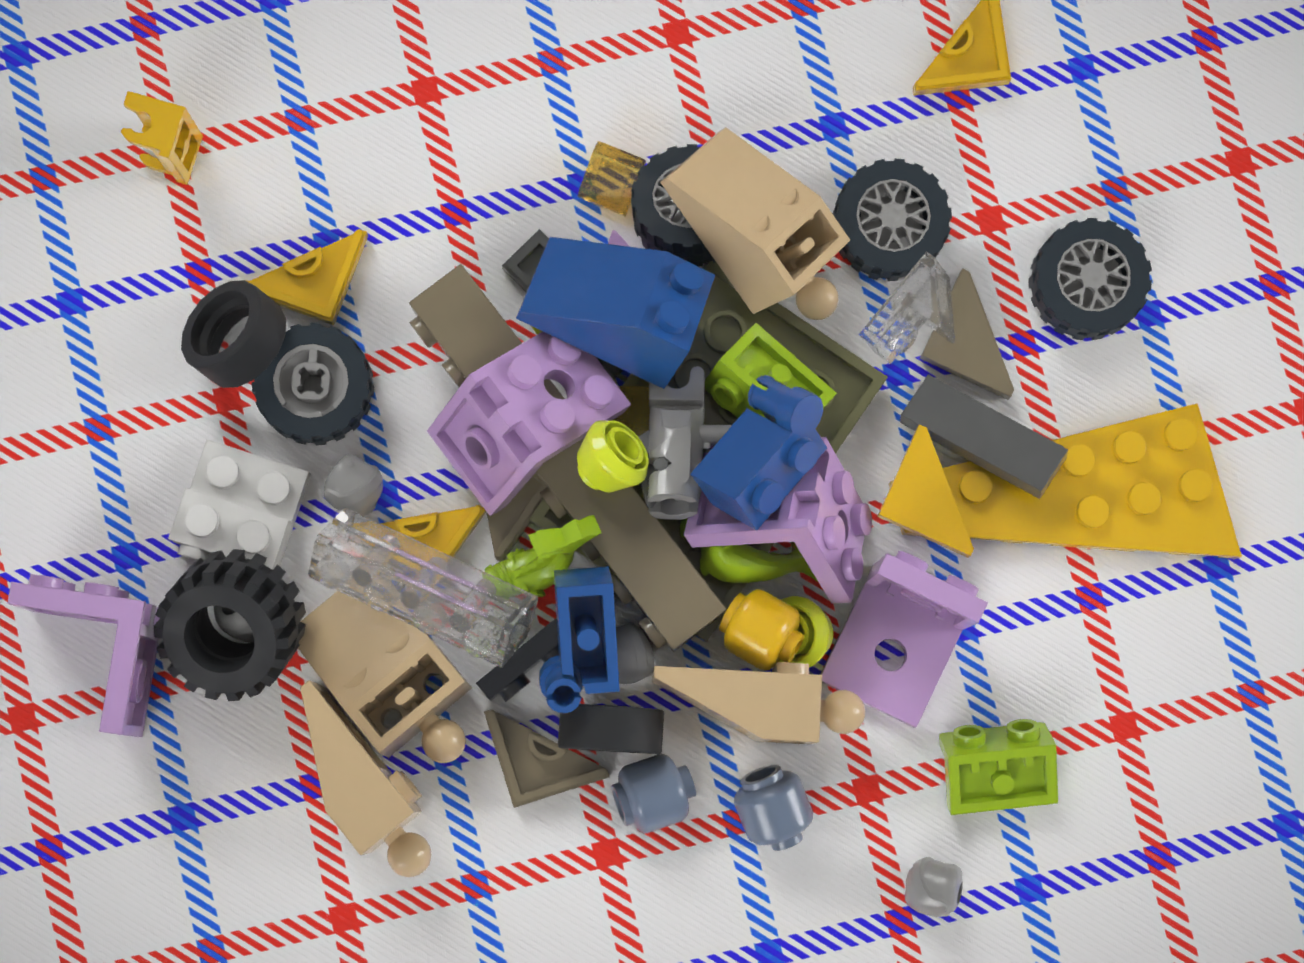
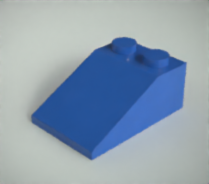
M550 237L516 319L665 389L690 351L715 275L667 251Z

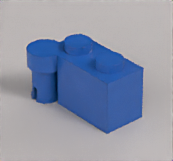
M763 375L756 379L759 384L768 388L767 390L752 384L748 392L749 405L756 410H761L765 417L747 408L690 474L713 506L756 531L779 508L785 497L802 477L814 467L819 457L827 449V446L816 431V427L823 415L821 398L802 387L789 388L768 375Z
M609 566L554 570L559 655L551 657L543 663L539 671V685L541 692L547 698L546 701L549 707L558 713L572 712L578 707L582 698L580 692L583 686L586 694L620 692L614 588Z

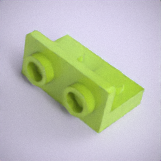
M757 323L719 359L705 379V390L712 395L718 405L729 410L737 418L747 408L765 417L761 410L752 408L748 402V392L752 384L763 390L768 389L756 380L763 375L771 376L789 388L802 387L817 395L822 400L823 409L837 394Z
M1017 719L1009 722L1007 726L983 728L977 725H963L955 728L953 732L939 734V745L945 761L946 798L950 815L1058 804L1056 743L1044 722Z

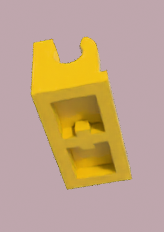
M127 91L123 105L128 110L136 113L143 123V133L135 132L131 128H122V135L131 144L150 149L157 158L152 157L150 154H140L139 158L145 166L152 170L172 175L178 183L188 185L203 135L186 107Z

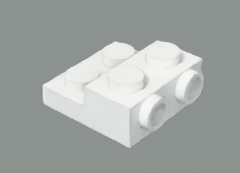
M207 439L191 486L184 490L168 539L180 544L177 554L196 561L200 558L205 560L210 553L220 550L227 557L233 549L245 550V558L252 559L256 553L267 557L264 565L273 570L277 564L281 565L311 473Z

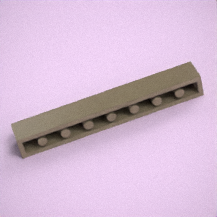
M462 264L458 265L409 302L417 316L409 322L428 348L436 342L449 358L442 364V367L458 388L469 374L522 344ZM550 379L544 380L545 389L552 397L565 399ZM583 438L544 462L536 473L547 486L539 494L558 519L566 513L572 520H581L590 515L595 516L602 533L584 543L580 548L591 562L600 556L605 564L609 566L613 573L611 577L614 593L624 605L632 600L638 605L646 616L639 622V625L657 649L667 643L674 653L725 614L727 609L657 518L650 515L649 508H647L633 487L608 493L592 489L583 482L577 469V452L584 440Z

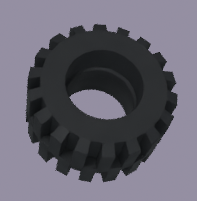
M233 549L227 557H225L222 550L212 552L205 560L200 558L194 562L166 593L164 600L159 604L155 615L160 619L154 625V637L163 639V641L156 648L160 659L169 658L171 661L170 666L167 668L169 673L174 678L181 674L187 680L184 687L193 693L199 687L206 690L205 698L217 700L221 693H225L228 701H240L245 692L250 698L262 692L266 685L270 687L277 680L300 646L299 641L304 636L306 627L305 623L300 622L306 614L304 602H295L294 600L300 591L294 581L289 584L284 582L282 577L286 571L278 564L273 570L264 565L267 557L256 553L252 559L245 558V550ZM222 606L240 614L251 627L254 643H237L222 636L212 625L207 607Z

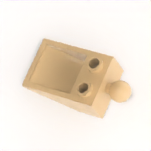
M726 127L720 130L660 182L753 314L795 294L796 305L799 311L809 319L822 320L829 317L836 310L839 300L837 289L827 279L815 277L814 275L850 241L849 237L821 196Z
M369 564L300 621L305 623L306 627L304 636L299 641L300 646L298 649L344 711L380 754L389 758L422 731V747L425 754L431 760L438 763L452 762L464 751L466 744L465 734L456 722L440 719L438 716L470 691L472 687L373 566ZM434 675L442 676L444 685L433 694H429L425 687L427 680ZM391 710L400 711L402 720L391 729H387L384 725L385 715Z
M777 662L776 666L772 668V672L654 665L653 683L756 742L815 744L819 743L820 722H824L835 733L849 734L857 730L865 718V707L862 700L851 691H835L825 700H821L822 675L809 674V664Z
M310 680L307 681L300 689L326 813L360 856L372 853L385 842L388 845V863L395 873L404 877L420 875L430 864L432 855L430 845L421 835L412 832L406 833L402 827L422 812L415 803V801L422 797L421 793L403 771L399 772L396 770L393 774L322 685Z

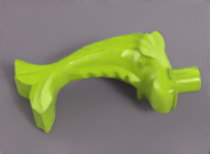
M590 515L581 520L574 519L562 528L542 529L528 534L533 546L532 549L526 550L522 547L519 550L517 548L515 552L512 551L507 554V560L498 562L493 566L490 564L485 568V572L481 576L483 585L481 595L483 599L491 604L499 602V604L507 605L508 601L520 598L546 596L544 590L554 584V570L568 569L573 561L575 550L602 533L595 516Z
M685 518V519H682V520H681V523H680V535H681V537H685V536H684V532H685V528H686V524H687V519H688V518ZM791 542V552L788 554L768 553L763 550H757L748 544L700 547V569L704 576L710 574L723 582H762L793 572L804 573L818 582L794 542Z

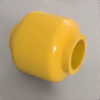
M761 589L753 590L747 596L739 593L729 605L719 626V631L725 633V649L760 670H770L780 660L790 663L800 649L805 635L797 631L800 624L799 611Z

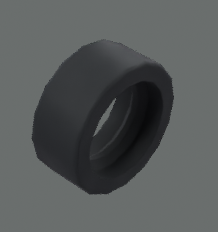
M245 280L229 281L208 293L199 301L189 315L182 332L181 351L189 365L220 387H239L258 377L269 367L279 353L286 335V317L280 305L256 286ZM248 316L245 327L237 339L225 350L219 352L222 342L231 328L241 319Z
M579 704L572 712L560 713L558 747L577 750L661 754L664 711L641 707Z

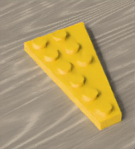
M1198 403L1051 440L1068 449V454L1040 499L971 461L943 468L970 539L1133 552H1164L1175 555H1206L1231 559L1242 557ZM900 527L902 535L919 536Z

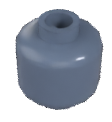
M657 754L624 766L618 774V783L611 786L613 798L625 826L633 824L643 834L683 821L689 814L688 799L696 796L695 785L687 766L683 765L677 768L674 761L665 754Z
M779 765L765 766L744 776L740 780L742 787L735 794L734 805L747 838L757 845H771L775 851L788 849L801 842L803 839L801 832L811 824L813 810L800 777L791 771H782Z

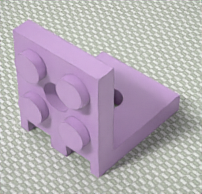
M541 332L469 374L428 428L427 432L487 513L492 516L510 503L544 462L583 439L594 422L617 418L627 410L631 403L595 356L545 332ZM551 379L560 383L566 391L567 399L562 400L552 397L545 389L544 380Z
M821 437L827 446L825 452L819 457L814 467L802 477L785 497L779 508L768 517L757 531L713 506L702 491L697 514L688 517L684 536L692 548L794 542L830 602L849 603L852 602L856 580H860L863 574L861 552L864 536L869 535L871 531L872 516L868 504L862 502L854 488L852 475L849 471L844 470L827 438Z
M898 551L896 556L888 553L872 565L820 675H822L823 684L838 691H851L859 696L864 704L916 728L962 630L979 623L988 602L976 597L979 589L971 583L952 575H948L946 581L941 580L926 572L929 565L925 561L909 553ZM884 640L897 642L904 651L903 664L895 671L882 669L875 660L876 647Z
M30 574L29 584L11 582L7 602L9 605L37 613L118 624L99 732L143 737L157 655L156 648L159 643V638L154 637V625L160 619L155 615L158 608L153 604H146L145 601L128 599V591L118 590L119 587L85 582L84 592L75 591L76 584L64 582V579Z

